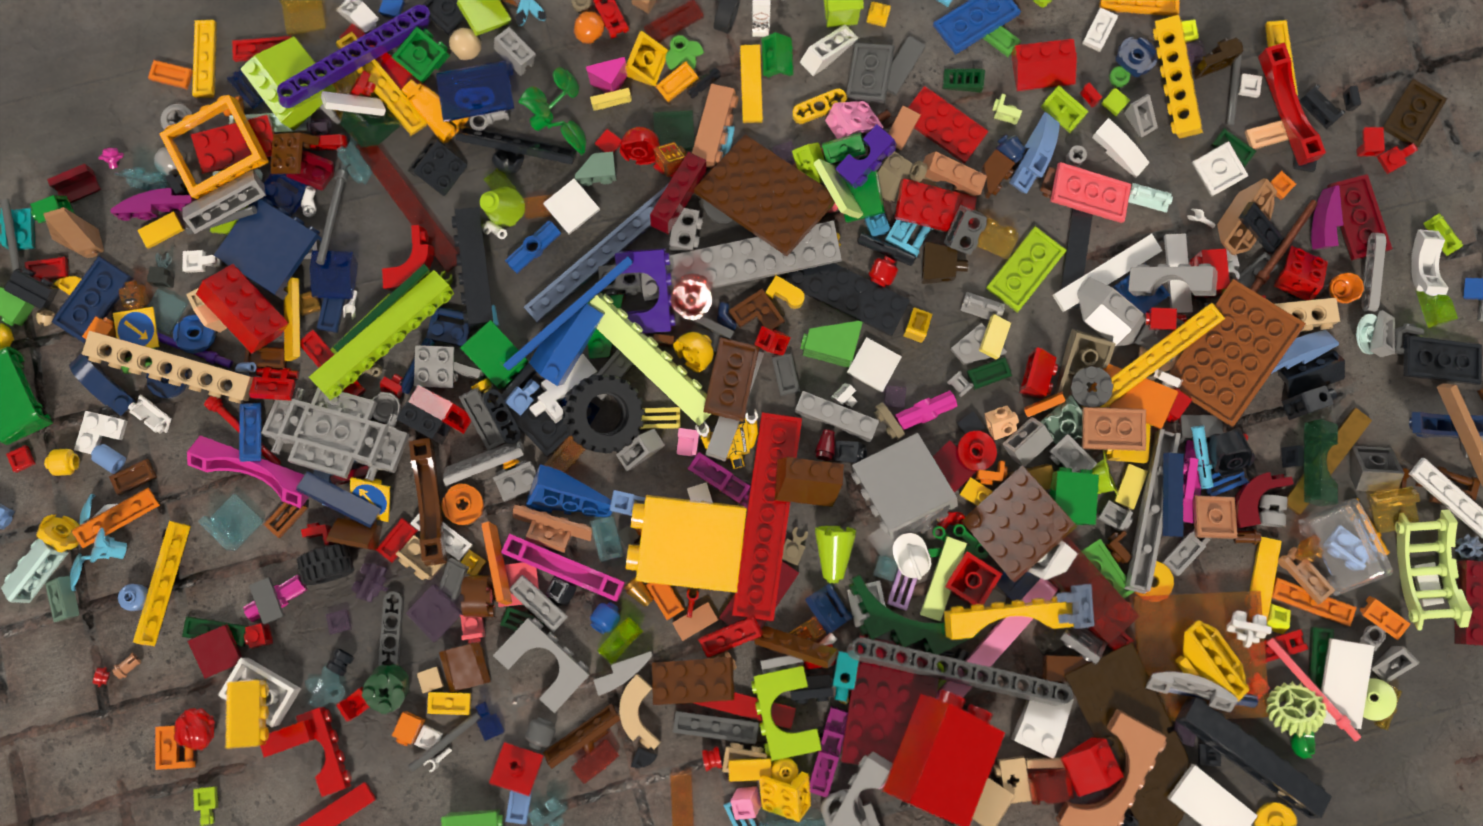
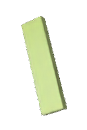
M946 536L920 612L922 616L941 621L951 592L945 585L963 557L967 545L966 542Z

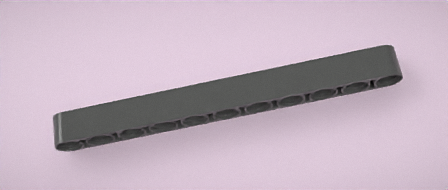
M858 638L852 641L847 648L848 655L854 660L1049 705L1060 706L1069 703L1073 698L1072 689L1065 684L867 638ZM856 644H859V645L862 646V648H863V653H862V654L858 653V652L855 650V645H856ZM876 648L883 652L882 659L877 657ZM897 653L903 656V663L897 661ZM917 658H920L923 661V668L917 665ZM937 663L943 665V673L938 671ZM958 667L963 670V672H964L963 677H960V676L958 675V673H957V668H958ZM978 672L982 673L984 677L983 682L978 679ZM998 676L1003 679V687L997 682ZM1018 681L1023 684V691L1018 688ZM1038 686L1043 689V695L1038 693ZM1058 690H1059V691L1062 693V695H1063V699H1062V700H1060V699L1058 698V695H1057Z

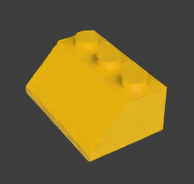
M266 680L227 682L226 748L266 744L269 736V731L266 727V719L269 716V708L266 706L269 686L266 684Z

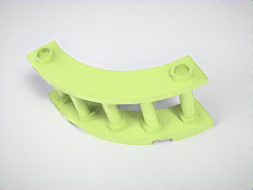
M1441 510L1440 518L1437 521L1410 523L1404 513H1399L1398 522L1395 523L1401 587L1409 611V620L1414 623L1417 630H1422L1424 619L1452 617L1460 628L1469 626L1472 610L1468 605L1463 590L1457 588L1455 581L1459 575L1456 559H1452L1451 547H1455L1458 522L1450 510ZM1438 529V540L1435 543L1409 544L1410 531ZM1436 551L1438 553V566L1411 568L1409 553ZM1439 574L1442 577L1443 589L1415 591L1412 576ZM1444 598L1445 600L1447 599L1450 609L1423 611L1418 599Z

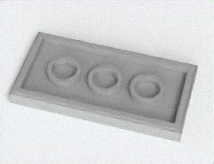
M519 439L514 444L506 443L445 467L443 475L445 486L523 456L522 440Z

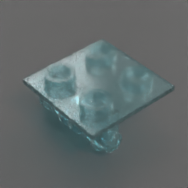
M141 167L123 169V171L114 174L125 177L126 183L131 187L146 189L147 191L168 188L165 185L167 182L164 177L165 174L160 172L148 173L145 172L146 169Z

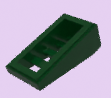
M944 69L943 89L982 93L985 69ZM950 75H954L953 84H949ZM958 76H962L961 84H958ZM966 77H970L969 84H966ZM974 77L978 78L977 83H974Z

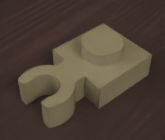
M797 527L792 532L793 540L786 539L782 560L798 566L805 550V546L801 545V542L808 536V532L805 531L803 537H798L796 535Z

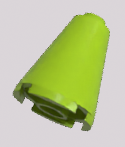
M502 187L485 192L480 198V206L490 221L501 227L514 226L524 215V199L512 188Z
M840 526L815 527L823 578L827 579L828 583H839V580L844 579L856 537V529L846 527V531H844Z

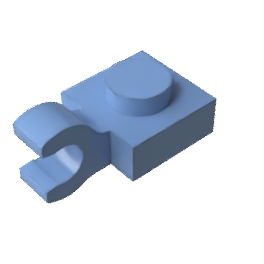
M530 379L523 389L517 386L506 398L505 403L519 415H522L534 401L530 395L539 388V385Z

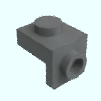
M1404 324V326L1396 328L1395 353L1404 355V336L1424 334V329L1417 328L1415 324Z

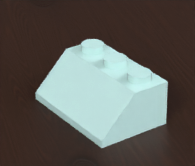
M35 540L31 545L29 553L19 560L18 567L4 580L5 583L1 589L7 600L10 602L30 603L69 552H57L43 540Z

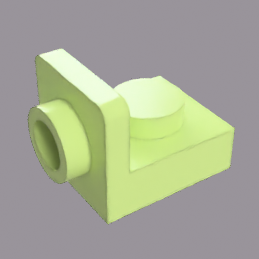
M1002 94L1000 99H996L992 109L996 111L994 118L1016 125L1022 110L1017 109L1013 105H1003L1006 95Z

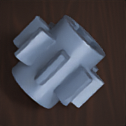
M1467 534L1464 536V539L1459 538L1456 541L1460 546L1455 551L1459 552L1461 559L1469 558L1470 561H1473L1475 556L1480 557L1483 554L1479 550L1483 547V544L1478 540V536L1474 538Z

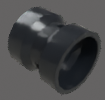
M336 648L333 653L334 658L329 660L325 667L337 675L344 676L347 672V665L352 664L355 658L346 651Z

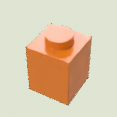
M95 316L82 337L87 339L88 332L93 331L116 338L114 321L107 317H104L102 320Z
M408 711L402 712L392 736L397 738L396 742L405 746L408 743H415L425 719Z

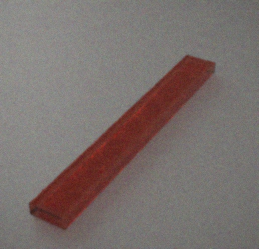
M369 136L355 146L356 151L412 225H420L427 230L429 240L426 244L434 247V255L443 268L449 272L456 267L457 251L372 137Z

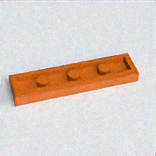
M148 487L71 531L81 547L85 548L94 543L100 528H104L106 536L160 505Z
M487 521L482 523L481 526L496 601L509 605L512 604V598L503 554L501 553L498 529L496 525Z
M1275 578L1272 593L1273 599L1351 627L1357 607L1331 597L1317 604L1302 586Z

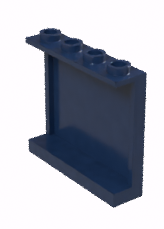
M263 198V200L258 199L248 205V207L255 206L257 213L239 219L214 256L228 266L234 264L244 276L284 300L288 293L283 288L317 240L321 241L322 238L319 236L320 232L312 226L306 228L303 226L305 223L296 216L293 219L290 218V213L283 208H274L275 204L266 198Z

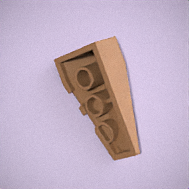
M66 208L44 213L52 240L86 258L96 257L98 253L104 252L99 229Z

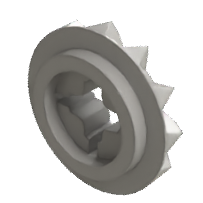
M181 104L168 106L161 115L163 129L165 130L167 126L176 124L173 120H176L177 116L183 119V117L191 115V111Z

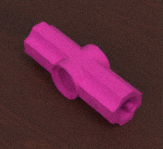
M950 390L932 399L922 400L914 404V407L903 410L894 416L902 430H905L919 423L929 422L937 418L938 415L956 408L958 405L954 394Z
M300 575L292 577L281 585L274 586L282 608L289 604L288 601L308 590L307 585L302 584ZM255 601L243 607L245 615L251 622L261 618Z

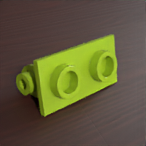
M1440 213L1423 223L1427 230L1439 231L1445 239L1442 251L1446 256L1463 246L1462 241L1458 239L1444 220V216H1441Z

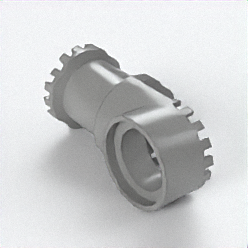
M502 102L499 106L491 108L487 106L474 110V112L472 111L469 117L471 127L479 131L485 129L487 125L493 124L494 121L509 120L505 102ZM476 116H481L484 118V122L477 125L473 122V119Z
M1376 625L1367 626L1359 643L1373 645L1374 651H1376L1386 639V632ZM1372 629H1377L1380 634L1379 638L1375 641L1370 638V631Z

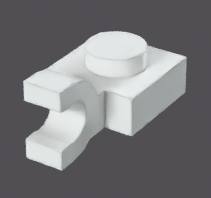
M203 250L183 251V271L186 273L205 272L206 266L222 267L221 260L214 255L206 256V252Z
M1160 369L1155 371L1154 376L1147 377V379L1152 381L1159 378L1163 381L1162 385L1172 389L1174 387L1179 388L1183 382L1182 379Z

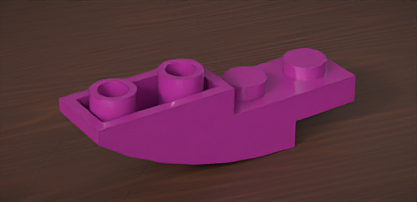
M172 188L156 189L137 194L118 203L111 208L110 213L122 221H129L131 218L151 220V217H158V210L161 212H170L171 209L182 211L184 206L197 199L191 197V195H177Z

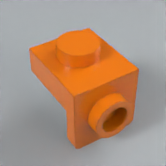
M1005 461L998 462L997 472L978 470L975 480H980V484L993 485V482H1002L1003 478L1006 479L1008 468L1005 466Z

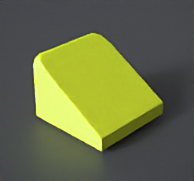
M1270 604L1267 626L1271 627V631L1284 634L1289 629L1291 610Z

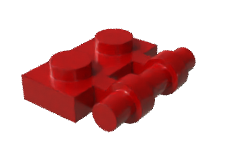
M272 367L257 368L256 375L262 377H253L249 391L251 398L292 400L296 386L294 379H298L299 371H293L291 368H283V370L273 369Z

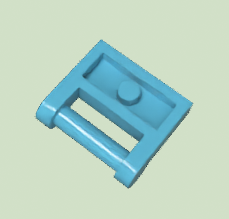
M896 220L885 240L896 247L900 246V249L917 257L922 243L930 229L933 228L923 226L911 246L907 244V241L917 224Z

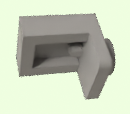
M1108 500L1097 519L1117 531H1121L1124 528L1127 529L1132 523L1133 518L1131 516L1133 512L1130 510L1126 511Z

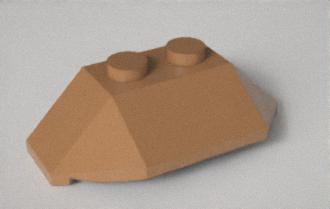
M1267 178L1239 192L1217 224L1220 241L1231 255L1249 251L1257 240L1238 218L1248 202H1255L1269 220L1272 217L1274 197L1277 195V190Z

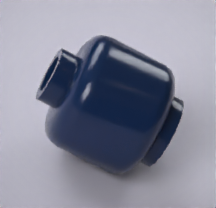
M1006 134L997 141L999 145L995 150L1000 151L1014 163L1025 156L1023 154L1025 147L1016 135L1009 137Z

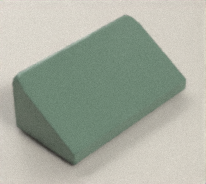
M70 576L57 577L45 583L54 622L79 615L75 591L71 589Z

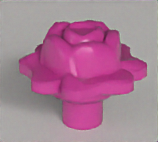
M117 148L103 149L102 155L98 158L109 163L110 169L118 167L117 161L123 158L124 153H119Z

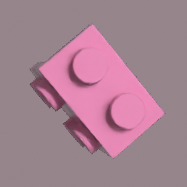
M864 101L834 103L825 120L837 139L860 132H870L876 124L883 128L870 106Z

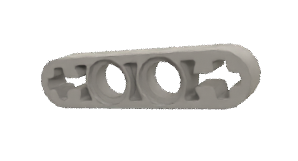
M1371 233L1368 238L1363 282L1364 291L1361 301L1363 311L1376 312L1380 304L1386 249V236L1383 233Z

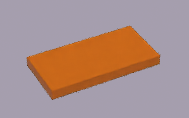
M1108 364L1103 370L1112 378L1122 369ZM1146 378L1107 408L1146 409V423L1162 430L1178 395V391ZM1092 384L1088 392L1096 390L1097 384Z

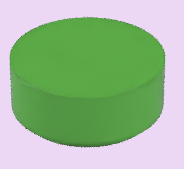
M1122 66L1115 67L1109 75V81L1115 87H1123L1130 80V73L1124 70Z

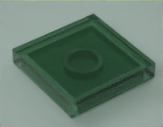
M693 110L653 112L654 133L659 139L661 151H663L662 149H665L667 152L679 150L693 151Z

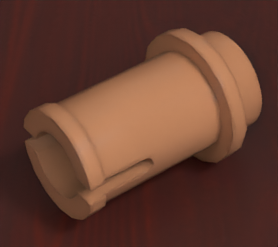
M131 653L119 665H114L112 672L119 679L126 678L127 673L140 664L141 660L139 658L136 659L137 656Z

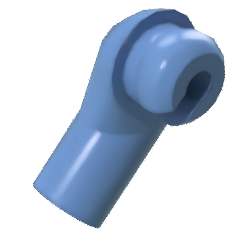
M242 362L237 364L235 372L249 376V372H255L257 367L254 362Z

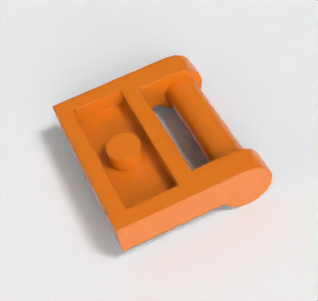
M174 726L155 727V770L196 767L193 749L185 747V761H179V745L174 740Z

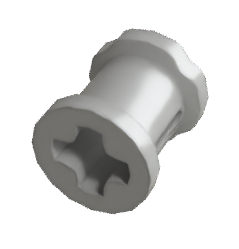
M1079 145L1072 147L1065 157V163L1080 167L1087 157V151Z
M961 371L947 382L959 392L960 397L974 386L962 376Z

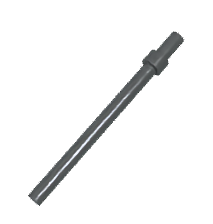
M342 157L339 170L336 171V183L316 263L320 265L325 263L343 185L347 182V169L350 161L347 157Z

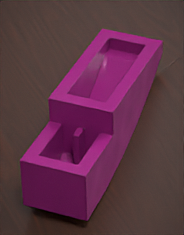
M1339 186L1323 189L1320 194L1312 223V250L1339 246L1337 227L1343 226Z

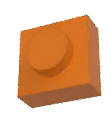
M1283 171L1279 172L1270 182L1277 190L1276 196L1280 200L1296 185Z

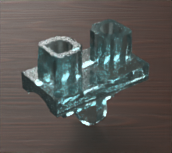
M554 796L544 803L550 812L544 817L538 807L528 814L532 826H544L549 823V826H561L565 823L563 818L561 817L557 821L554 818L565 812L568 808L565 803L562 805Z

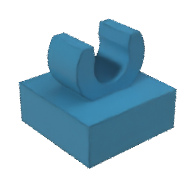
M884 213L865 219L870 236L874 238L889 233L891 230Z

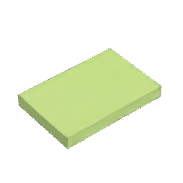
M821 159L815 161L814 166L840 212L854 218H860L864 215L844 179L837 173L836 166Z

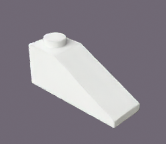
M843 25L811 45L800 63L814 76L854 44L858 37L846 25Z

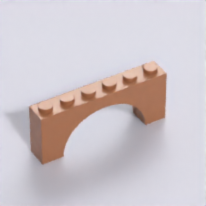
M1116 709L1107 728L1118 736L1123 745L1126 760L1124 777L1110 795L1096 803L1075 804L1066 800L1056 817L1059 825L1121 826L1125 818V811L1135 801V793L1145 783L1146 779L1144 777L1148 770L1151 771L1155 766V758L1158 752H1162L1165 748L1166 737L1161 732Z

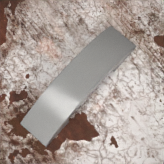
M1162 672L1152 674L1146 685L1148 689L1165 694L1169 692L1170 688L1205 697L1210 699V707L1231 712L1237 703V698L1220 685L1187 673Z

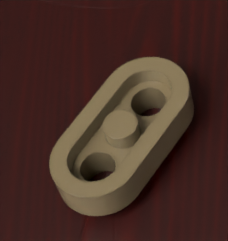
M881 402L875 406L876 411L874 415L879 422L883 421L885 423L888 435L892 439L896 438L897 440L905 436L901 426L885 404Z

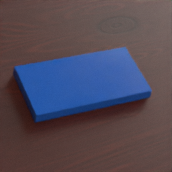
M969 0L935 21L933 26L956 55L987 34L998 29V27L1019 16L1021 10L1013 0Z

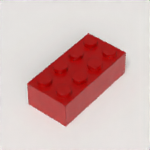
M234 264L203 280L196 292V295L251 354L281 336L289 324Z

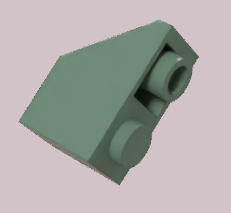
M613 152L592 154L575 174V180L578 184L590 186L592 183L597 182L610 184L612 181H617Z

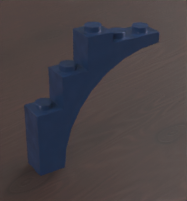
M1412 412V417L1409 419V427L1417 437L1460 438L1450 415ZM1471 415L1480 437H1483V415Z

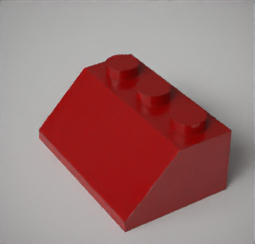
M1074 39L1015 45L1011 58L1016 91L1075 85L1077 55Z

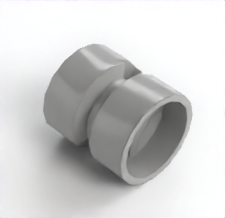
M1262 495L1259 501V507L1262 509L1259 512L1261 521L1259 525L1286 527L1287 515L1284 514V511L1287 510L1288 498L1277 495ZM1269 508H1276V511H1269Z

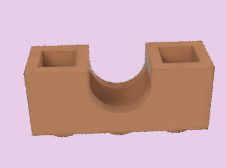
M936 151L925 156L923 161L927 164L925 177L935 182H950L955 185L953 190L958 193L970 196L981 194L987 178L986 175Z

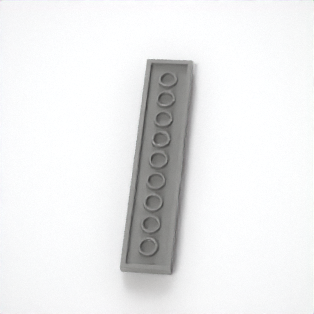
M834 221L816 224L788 256H785L759 237L670 255V265H667L668 273L672 275V285H669V291L675 297L841 262L842 258ZM640 273L644 301L658 300L659 288L656 281L648 274Z

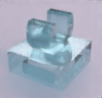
M879 556L873 576L893 582L898 568L896 560Z

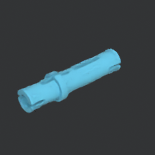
M1200 425L1191 427L1196 459H1199L1197 471L1199 473L1200 488L1205 489L1214 487L1211 474L1213 466L1209 461L1205 427ZM1199 439H1200V441H1201L1202 454H1201Z

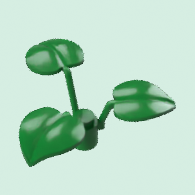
M558 67L553 72V79L556 85L563 91L550 105L546 103L545 94L534 86L529 87L523 92L518 103L526 106L535 114L530 118V124L536 131H540L546 126L550 129L561 125L563 137L576 151L583 155L586 148V137L581 127L574 121L552 123L553 114L550 109L566 93L571 98L576 97L579 93V85L575 77L564 68Z

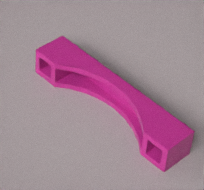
M201 435L187 451L188 466L204 472L233 471L254 476L272 487L283 502L298 508H302L309 498L296 490L304 474L271 463L268 460L240 462L239 450Z
M509 534L501 552L618 602L626 584L621 580Z

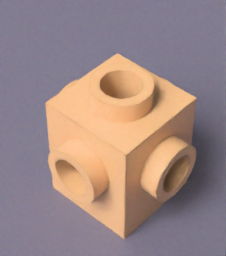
M1008 405L984 413L987 429L994 440L1009 436L1017 431L1016 424L1019 423L1017 414L1012 412Z

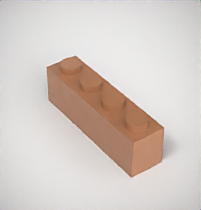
M711 84L692 154L705 159L706 167L712 169L723 157L721 150L728 140L727 126L731 127L733 122L732 111L738 104V96H736L734 88Z

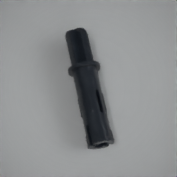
M863 232L857 243L909 266H912L916 259L915 255L899 249L900 246L895 247Z

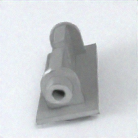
M966 292L960 311L990 320L993 314L999 317L1003 315L1005 304Z

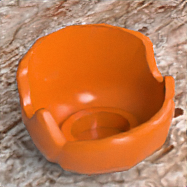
M586 11L577 17L574 23V34L582 43L591 44L602 36L605 24L597 13Z
M1342 273L1331 280L1328 289L1332 298H1337V302L1344 304L1359 299L1364 291V284L1358 275Z

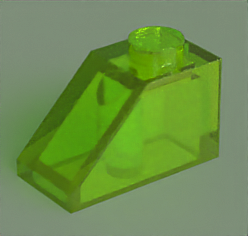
M1415 290L1428 328L1447 324L1458 319L1452 299L1447 294L1431 296L1424 291Z
M628 617L611 633L597 651L612 665L643 633V630Z

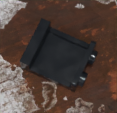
M410 402L405 403L397 417V420L440 445L443 444L452 427L443 423L442 420Z

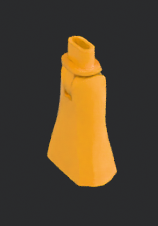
M410 80L401 90L407 96L406 99L424 119L443 144L449 142L461 126L467 123L470 114L445 100L421 83L416 84L413 80Z

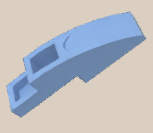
M1045 112L1025 145V148L1028 149L1027 153L1009 182L1025 194L1029 191L1036 177L1042 178L1052 158L1058 139L1060 123Z

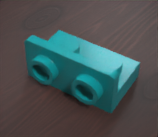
M1 208L0 224L2 233L0 234V242L3 247L9 249ZM31 208L11 210L18 250L35 249V223L31 214Z

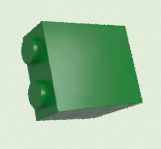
M491 320L460 347L499 390L502 387H508L513 381L512 378L517 373L519 374L529 363L524 358L511 370H507L503 366L519 350Z
M1060 467L1059 471H1054L1049 495L1076 525H1096L1099 475L1093 474V470L1080 469V473L1072 472V468Z

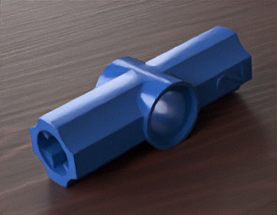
M547 221L532 236L525 238L523 244L505 262L518 274L534 258L540 257L543 250L560 236L561 232L552 222ZM531 244H538V248L536 250H528Z

